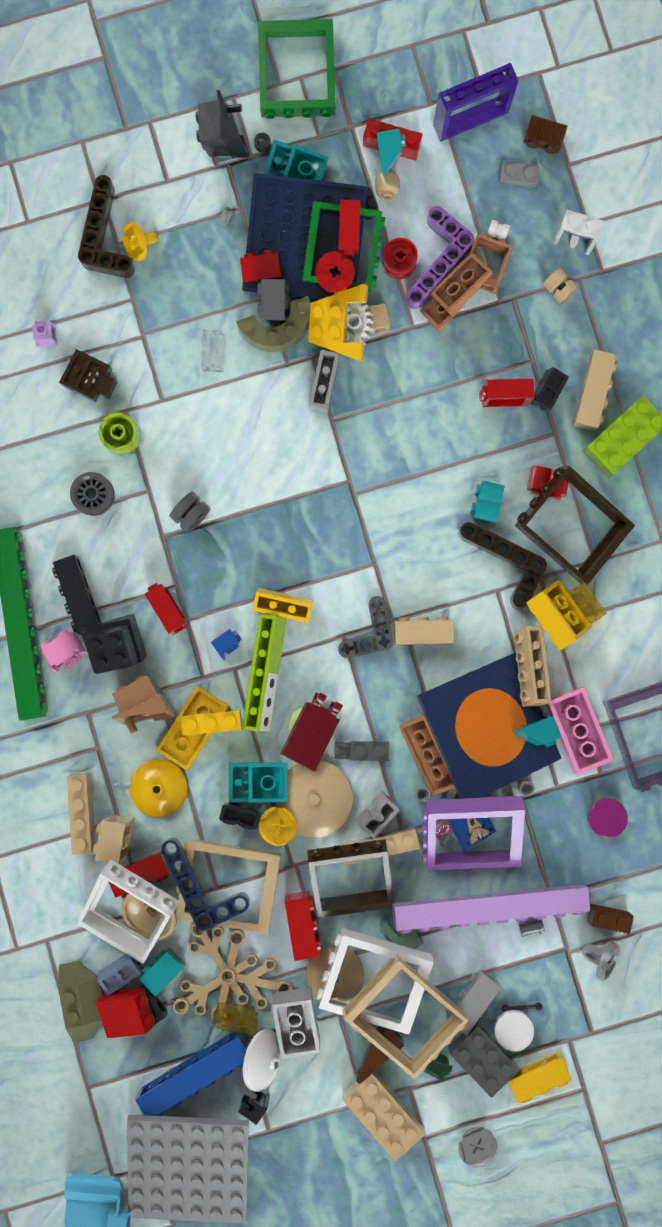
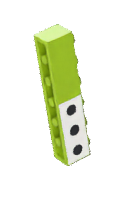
M266 614L259 615L242 725L244 730L270 733L287 618Z

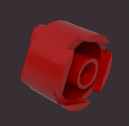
M334 251L324 254L319 259L316 266V278L325 291L340 293L352 285L355 269L353 262L347 255ZM335 268H338V272H340L341 274L336 275V278H333L332 273H330V271L334 270Z

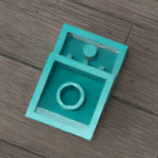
M274 140L263 174L322 181L329 157L296 144L290 146Z
M229 762V802H288L287 763Z

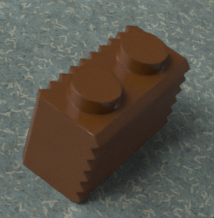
M532 115L523 143L532 149L537 147L544 149L548 154H559L568 126Z
M590 904L587 921L593 927L630 934L633 915L628 911Z

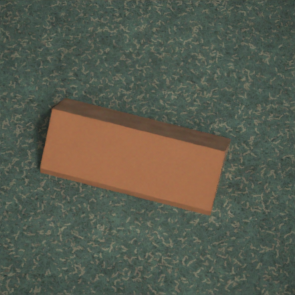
M422 714L399 725L431 796L454 789V783L425 715Z

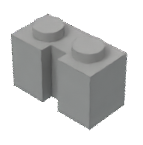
M383 791L372 801L374 807L370 811L366 808L356 819L359 826L373 838L400 811L396 802Z

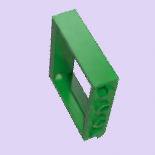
M313 201L303 282L319 284L316 276H312L320 213L321 210L340 212V205ZM360 208L361 216L376 218L366 280L368 292H371V287L375 288L377 276H373L374 268H378L380 257L376 256L377 248L381 249L383 237L379 236L380 229H384L385 217H382V211ZM353 282L348 289L359 286L364 283Z

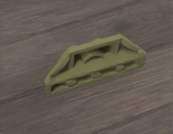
M80 961L59 965L58 992L65 1029L73 1043L93 1039L102 1025L95 1003L103 995L102 987L97 982L98 976Z

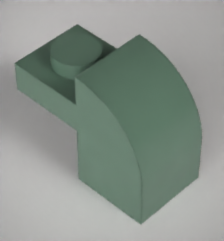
M387 919L380 923L382 928L380 932L386 940L391 939L389 942L412 949H417L424 943L415 929H412L410 933H397Z

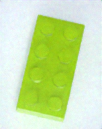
M642 396L589 444L583 452L609 479L662 431V415Z

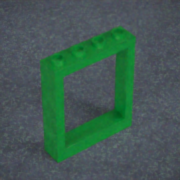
M333 19L258 21L261 117L273 119L275 117L293 118L294 116L310 118L312 116L330 117L335 115ZM326 36L328 99L268 101L266 38Z

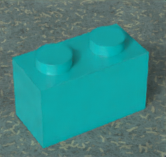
M171 948L166 952L162 950L155 957L157 961L153 965L148 963L141 970L142 976L139 980L154 996L165 988L186 965Z

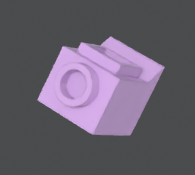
M51 320L34 321L32 329L36 347L57 345V341L52 336V331L56 330V327Z

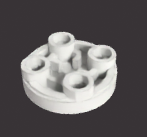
M509 1010L497 1016L494 1033L498 1043L503 1048L509 1051H521L532 1042L534 1027L530 1018L524 1012Z

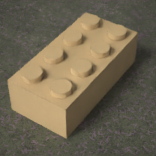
M376 1071L359 1084L355 1081L343 1092V1102L395 1162L425 1136L422 1124Z

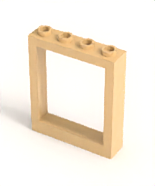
M189 839L188 843H184L183 849L191 866L195 850L268 862L258 924L229 919L217 925L268 934L281 853ZM181 862L180 870H184V863ZM189 879L183 881L186 888H189ZM177 886L176 893L179 894L178 900L180 901L175 909L177 919L194 922L191 914L185 912L186 904ZM203 915L200 917V921L203 924L210 923V919L207 916Z
M397 954L389 959L342 1011L344 1020L414 1079L426 1070L427 1065L439 1056L440 1051L452 1042L453 1037L459 1031H462L468 1022V1018L461 1008L432 983L424 979ZM401 969L453 1013L412 1059L359 1015Z

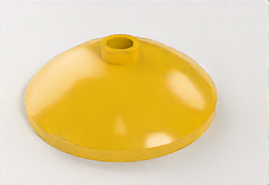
M164 759L148 761L141 765L132 776L130 783L132 801L142 813L148 816H169L183 805L187 797L188 784L186 776L171 761ZM155 786L160 787L159 793L154 792Z

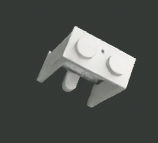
M567 209L558 227L553 244L557 245L562 233L565 232L571 234L569 242L571 248L576 247L579 237L590 240L585 253L589 255L599 239L604 221Z

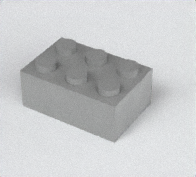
M312 988L274 992L272 994V1010L281 1058L320 1053V1035Z

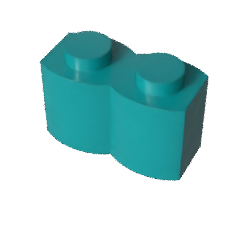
M483 480L481 485L477 484L475 496H478L477 502L472 504L470 514H473V520L496 524L505 485Z

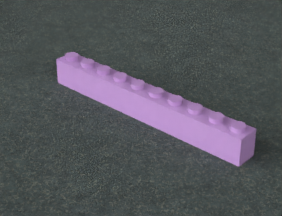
M581 884L392 903L394 928L400 931V933H410L412 929L430 931L431 927L449 929L450 925L469 927L470 923L488 925L489 921L507 923L509 919L526 921L528 917L546 919L547 915H553V917H565L567 913L584 915V912L590 911L588 887Z

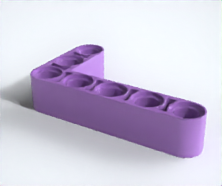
M434 206L429 210L427 224L449 245L409 290L407 305L412 309H419L431 296L430 292L455 269L469 253L474 242L473 234L440 206ZM437 215L440 217V220H433L432 216ZM451 227L455 231L450 233L446 230V228ZM466 239L468 240L469 244L464 245L460 242V240ZM454 253L457 258L451 259L448 254ZM442 267L445 272L439 273L436 271V268ZM430 281L433 285L426 287L423 283ZM417 295L420 297V300L413 301L411 296Z

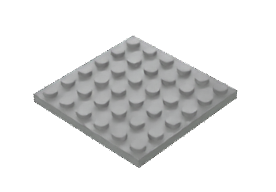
M128 1115V1211L131 1212V1218L246 1223L249 1120Z

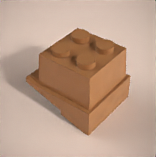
M147 675L136 677L133 679V683L121 685L116 689V692L112 693L120 712L111 717L113 720L127 725L131 734L138 731L135 725L136 722L153 719L155 722L176 716L169 700L163 696L157 683Z

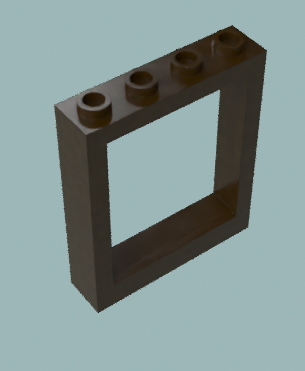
M560 466L554 471V477L550 482L548 481L542 486V492L538 497L536 496L530 501V507L526 512L524 511L518 516V522L514 526L580 584L588 585L635 527V524L570 466ZM564 478L615 523L578 570L527 526Z

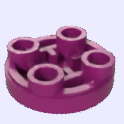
M602 798L591 806L587 821L590 828L597 835L604 838H613L625 830L628 815L624 806L618 801Z

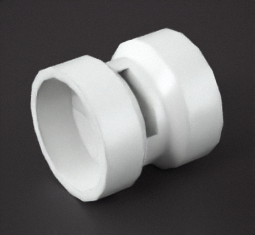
M492 219L487 235L491 239L495 238L498 241H505L510 225H502Z

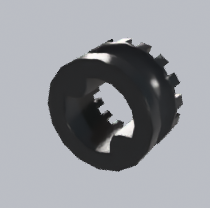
M258 133L255 136L254 144L256 150L262 153L269 151L271 139L268 134ZM265 139L266 145L260 146L259 140Z

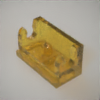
M585 582L568 592L590 624H593L607 614Z
M218 1002L213 1024L220 1031L255 1034L258 1013L255 1012V1007L251 1005Z

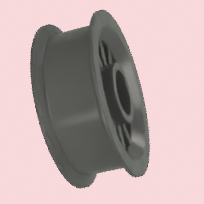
M87 472L81 474L73 481L70 488V498L73 505L82 513L98 516L110 509L114 502L115 492L110 481L103 475L96 472ZM96 490V496L90 499L88 497L89 492Z

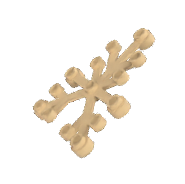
M193 923L191 933L195 937H200L204 945L194 940L190 943L189 950L194 954L203 953L211 955L220 969L219 977L206 985L192 983L190 979L182 980L180 989L183 992L192 991L194 993L186 998H177L173 1004V1009L177 1014H185L190 1004L199 999L195 1006V1013L199 1016L204 1015L207 1010L206 1001L208 993L222 984L218 1005L214 1007L211 1013V1018L215 1023H222L227 1017L225 1005L229 987L232 988L237 996V1002L240 1005L247 1004L249 1000L248 993L243 992L238 982L245 983L259 1009H265L268 1000L265 996L261 995L256 986L282 992L284 991L281 988L282 985L289 987L287 991L293 990V985L288 980L275 982L258 978L267 971H272L276 968V960L274 958H267L263 965L247 975L240 974L249 966H255L258 960L254 953H250L244 961L234 966L238 947L245 938L242 930L233 929L229 934L231 947L226 965L218 952L224 928L215 926L212 930L213 939L211 940L206 932L207 930L198 931L195 923ZM220 929L222 934L216 935L215 930ZM238 933L241 938L237 940L233 935ZM192 944H197L198 949L193 950ZM249 957H254V958H255V962H254V963H250V962L248 961V958H249ZM272 961L274 966L268 967L267 962ZM231 972L232 977L227 978L225 973ZM183 983H189L190 987L184 988ZM244 995L247 999L246 1001H241L239 997ZM264 1000L266 1004L261 1006L258 1001ZM181 1001L185 1003L183 1008L178 1004ZM203 1006L204 1011L199 1012L197 1007ZM221 1010L223 1015L218 1016L216 1011Z

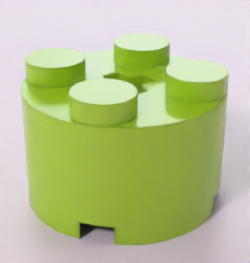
M120 412L111 413L103 419L99 426V438L112 453L119 455L128 454L139 446L140 430L128 415ZM118 431L123 432L120 437L117 436L119 435Z

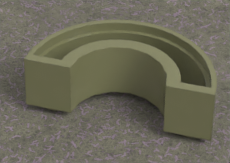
M309 297L290 302V316L282 325L277 327L264 326L252 315L236 321L239 332L251 346L261 351L281 352L288 350L302 340L309 328Z

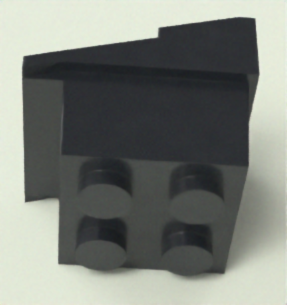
M216 90L217 100L198 104V111L196 112V121L199 124V130L196 131L197 141L201 143L203 150L207 152L209 157L231 156L232 159L249 157L244 137L239 134L232 114L242 112V104L228 105L220 90Z
M134 613L80 630L93 672L96 674L133 667L136 663L143 662L147 657Z

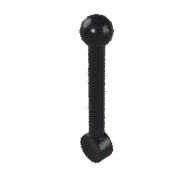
M539 1002L535 1005L519 1006L503 1004L501 1008L503 1012L520 1009L541 1010L542 1004Z

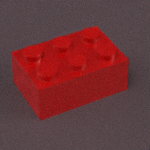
M309 891L287 894L284 902L294 961L318 957V951L321 950L322 945L320 934L316 935V931H318L317 915L312 913V911H315L314 897L309 895Z

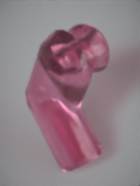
M449 821L443 822L436 829V838L438 840L446 833L455 835Z

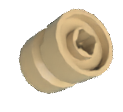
M562 268L557 269L543 283V286L549 293H554L553 297L560 305L568 300L579 288L573 280L567 279L568 274ZM564 284L565 287L560 291L558 288Z

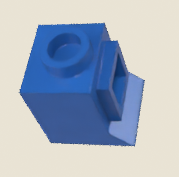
M228 629L210 643L221 658L225 660L226 653L230 654L236 650L242 638L236 630L232 632L231 629Z

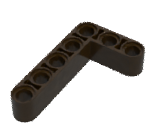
M100 175L94 183L78 259L87 270L129 278L135 272L131 259L126 255L102 250L115 188L108 176ZM103 185H109L108 188L101 189ZM99 203H105L102 207H97ZM96 220H100L98 225H93ZM96 238L94 243H88L90 239ZM92 256L90 261H84L86 257ZM111 260L109 265H103L104 261ZM123 264H129L127 269H121Z
M464 523L458 532L460 539L524 570L511 595L510 604L516 609L526 607V602L532 598L546 570L547 563L545 559L474 523ZM463 528H471L472 536H465ZM481 536H487L490 543L483 545L480 541ZM499 544L506 546V553L502 554L498 551L497 547ZM516 553L523 554V562H518L515 559ZM533 561H538L541 564L539 571L533 569ZM525 578L532 580L533 585L531 588L524 585ZM517 595L523 596V605L516 603L515 598Z

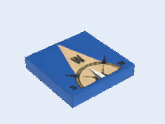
M489 817L448 819L463 850L471 848L497 832Z

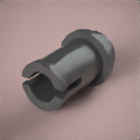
M535 919L536 921L520 924L519 928L522 937L535 933L542 934L541 932L545 931L542 919Z

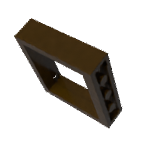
M386 839L307 850L317 918L392 908L394 898ZM382 857L386 883L385 890L320 898L315 866Z

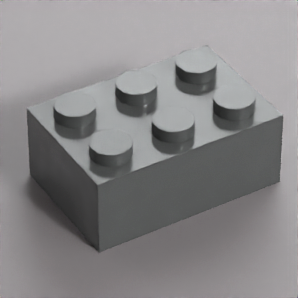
M261 279V283H258V296H261V304L257 306L258 316H261V320H287L289 281Z
M476 1022L468 1035L462 1033L448 1047L450 1055L491 1098L520 1070L517 1063L478 1022Z

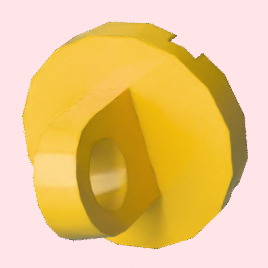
M136 222L127 223L123 227L125 236H123L122 240L127 255L133 258L134 262L144 260L147 254V246L159 241L157 232L144 234L142 228Z
M272 807L266 810L260 817L258 824L259 832L262 838L271 845L284 846L291 842L297 833V821L293 814L285 808Z

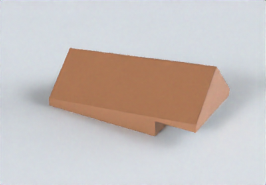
M472 252L430 292L433 298L420 312L440 333L490 278L493 271Z

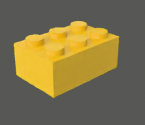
M560 580L555 581L526 602L530 611L537 617L541 627L546 630L553 644L559 650L577 641L592 627Z

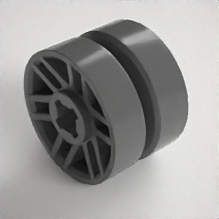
M192 491L178 502L169 517L177 524L181 522L180 527L186 533H190L205 519L211 507L204 501L200 502V497Z

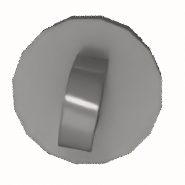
M610 942L605 950L592 944H586L582 950V955L590 962L598 965L596 978L602 981L608 979L616 965L614 957H618L620 954L619 944Z
M484 1127L471 1128L462 1136V1141L458 1145V1153L463 1162L469 1167L474 1168L491 1164L495 1160L497 1141L492 1132L484 1129Z

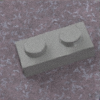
M503 161L499 182L536 187L540 166Z

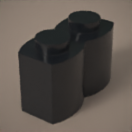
M228 802L222 805L219 820L225 824H238L244 829L255 830L258 828L262 813L255 808H242L236 803Z

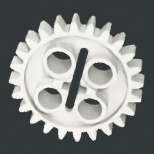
M348 303L347 326L355 332V335H352L346 329V343L362 342L366 345L364 338H371L367 333L368 331H373L369 325L373 324L374 321L369 319L373 316L372 312H367L370 309L369 305H365V303ZM359 318L358 325L354 327V321Z

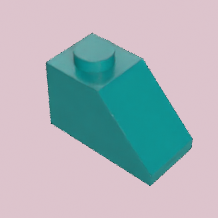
M400 129L377 133L383 176L390 172L403 153L402 147L406 146L404 134L400 135Z
M554 716L544 717L513 730L514 735L536 746L545 745V747L556 744L555 740L562 738Z

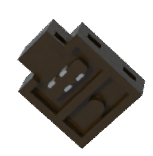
M77 349L59 381L61 386L95 403L100 395L110 399L118 382L110 377L113 370L110 365Z

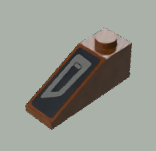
M381 1026L376 1028L399 1049L404 1047V1040L395 1030ZM371 1042L356 1074L358 1084L389 1059Z

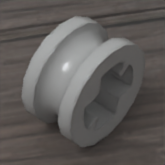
M228 206L225 207L220 215L219 222H225L226 226H230L235 218L236 211H230Z

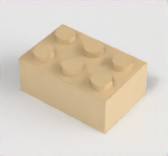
M112 814L101 820V823H98L96 835H99L98 843L95 842L93 848V855H96L95 861L108 863L111 859L120 864L129 856L135 821L134 817Z

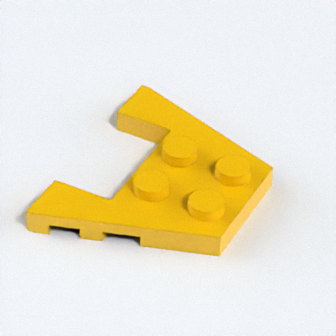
M361 284L310 303L308 342L358 361H363L364 343H346L348 303H367L368 285Z

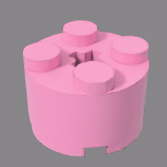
M67 630L61 631L57 634L56 639L46 641L40 646L42 648V655L54 673L60 672L58 668L64 667V669L70 668L83 659L82 654H87L76 633H68Z

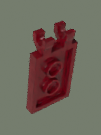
M315 693L311 703L305 702L280 752L284 757L313 772L316 771L340 719L336 718V715L343 707L337 701H331L328 709L322 707L321 705L327 697L322 693Z

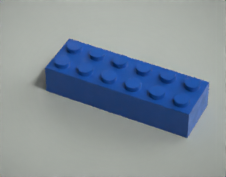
M239 1027L142 1086L135 1101L143 1115L162 1116L168 1108L174 1109L178 1107L186 1097L191 1099L196 1096L201 1088L211 1087L219 1077L225 1078L233 1072L232 1069L237 1066L243 1067L244 1057L251 1042L243 1027Z

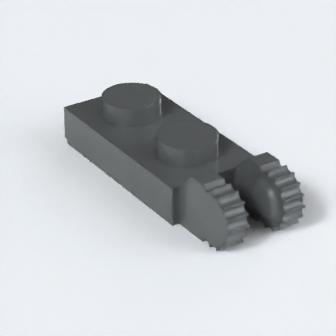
M388 741L335 742V747H350V754L338 753L335 754V759L389 761Z

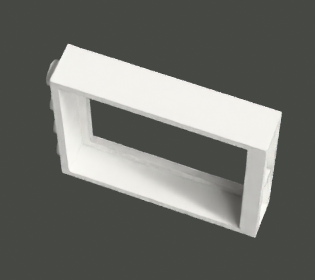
M110 859L101 872L77 924L144 964L180 901ZM108 882L113 883L163 914L149 940L96 908Z
M342 928L341 933L335 937V951L329 955V969L323 973V987L317 991L316 1000H318L319 1009L343 1015L342 1011L348 1005L330 999L348 945L391 958L397 954L405 962L418 965L417 972L427 981L434 964L432 954ZM414 980L401 1020L366 1009L359 1015L368 1023L409 1034L425 989Z

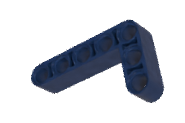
M169 838L163 843L161 848L162 854L191 917L199 930L211 929L244 913L248 909L250 898L244 892L236 893L210 906L181 842L176 838ZM173 843L176 846V852H169L167 844ZM175 862H183L184 870L176 869ZM185 879L191 880L193 887L186 888L183 881ZM198 897L201 900V905H193L192 898ZM242 898L245 900L246 905L238 907L235 900ZM225 907L228 914L225 916L220 915L218 908ZM203 915L207 916L210 919V923L203 924L200 921V917Z

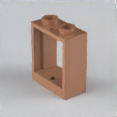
M477 234L470 254L472 252L475 254L477 247H481L504 255L496 280L489 278L480 287L484 291L496 294L513 246L504 240L497 241L491 239L489 235Z

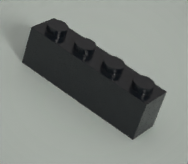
M74 554L52 562L54 565L52 572L54 577L59 580L60 585L58 589L61 596L65 597L66 603L64 606L68 615L71 614L73 620L71 627L78 635H82L80 631L82 628L100 624L101 620L79 557Z

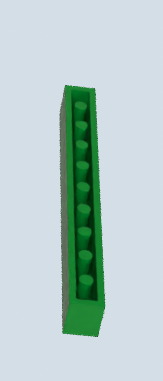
M15 527L0 529V597L18 719L22 721L46 717L48 705L43 697L45 685L41 682L42 666L41 663H38L37 657L40 651L38 644H35L37 631L35 625L32 624L34 611L29 604L31 591L27 588L28 572L27 569H24L23 561L26 560L24 550H21L23 537L21 531Z

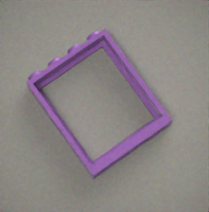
M522 796L426 800V808H423V821L426 820V823H423V835H426V837H422L423 849H426V851H422L423 863H427V871L521 867L525 807ZM512 816L510 850L435 853L436 820Z

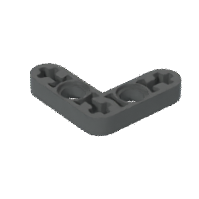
M374 596L369 601V612L374 635L341 642L338 652L342 657L350 658L382 652L392 647L393 638L386 602L382 597ZM376 599H378V602H382L383 605L380 606V613L384 611L385 615L373 617V613H377L376 607H372ZM378 618H383L386 621L385 628H377L375 621ZM388 630L389 634H385V639L389 640L390 643L384 648L383 645H379V641L382 640L381 634L377 636L376 632ZM367 640L371 643L369 651L361 650L360 643ZM357 641L359 653L355 654V650H350L349 654L346 655L345 652L341 651V648H344V644L352 647L354 646L353 642Z

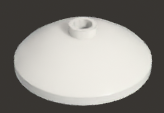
M264 1029L258 1032L247 1048L243 1062V1078L247 1088L251 1091L260 1092L267 1088L279 1071L282 1058L277 1034L272 1030Z

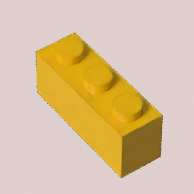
M258 588L252 610L309 623L314 600Z
M241 710L181 716L182 736L242 730Z
M557 1052L520 1068L508 1082L517 1103H526L538 1094H547L550 1089L556 1086H565L572 1079L562 1056Z

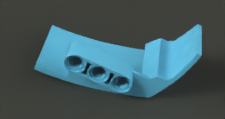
M67 1173L64 1191L66 1199L65 1227H130L131 1212L124 1211L125 1188L119 1177Z

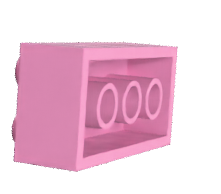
M579 687L551 698L552 703L546 704L549 715L555 718L562 736L559 740L572 772L579 775L614 761L585 688Z

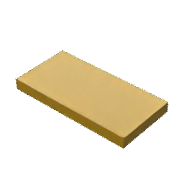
M197 685L156 748V751L188 771L212 733L182 736L181 716L225 712L230 706Z

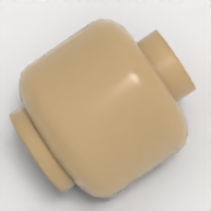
M390 170L385 176L382 175L381 171L376 176V195L385 201H389L399 194L400 179L394 171Z

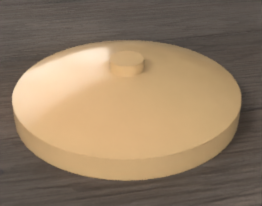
M320 760L315 772L300 764L294 765L287 771L288 802H276L277 808H285L293 814L297 821V834L317 838L337 831L348 819L353 804L352 788L345 774L335 765Z

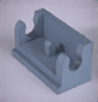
M125 954L99 971L97 982L109 996L141 975L140 963H136L134 958Z

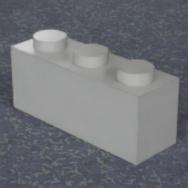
M326 350L320 351L309 402L310 411L328 414L340 353Z
M481 969L471 975L469 985L466 989L462 988L458 994L459 999L455 1003L465 1012L468 1018L466 1027L461 1031L465 1035L469 1034L501 989L499 982ZM447 1009V1011H446V1014H447L446 1018H447V1020H448V1019L450 1018V1016L453 1014V1013H452L450 1010H448V1009Z

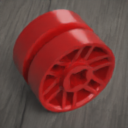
M395 238L388 242L384 248L382 260L385 273L391 278L398 280L411 276L415 271L418 259L416 246L406 238Z

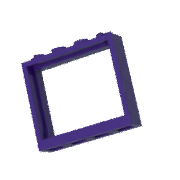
M511 63L438 94L433 126L440 142L509 113L519 81ZM499 92L498 97L450 116L452 111ZM449 96L450 101H445L444 97ZM500 100L501 104L496 106L495 102Z

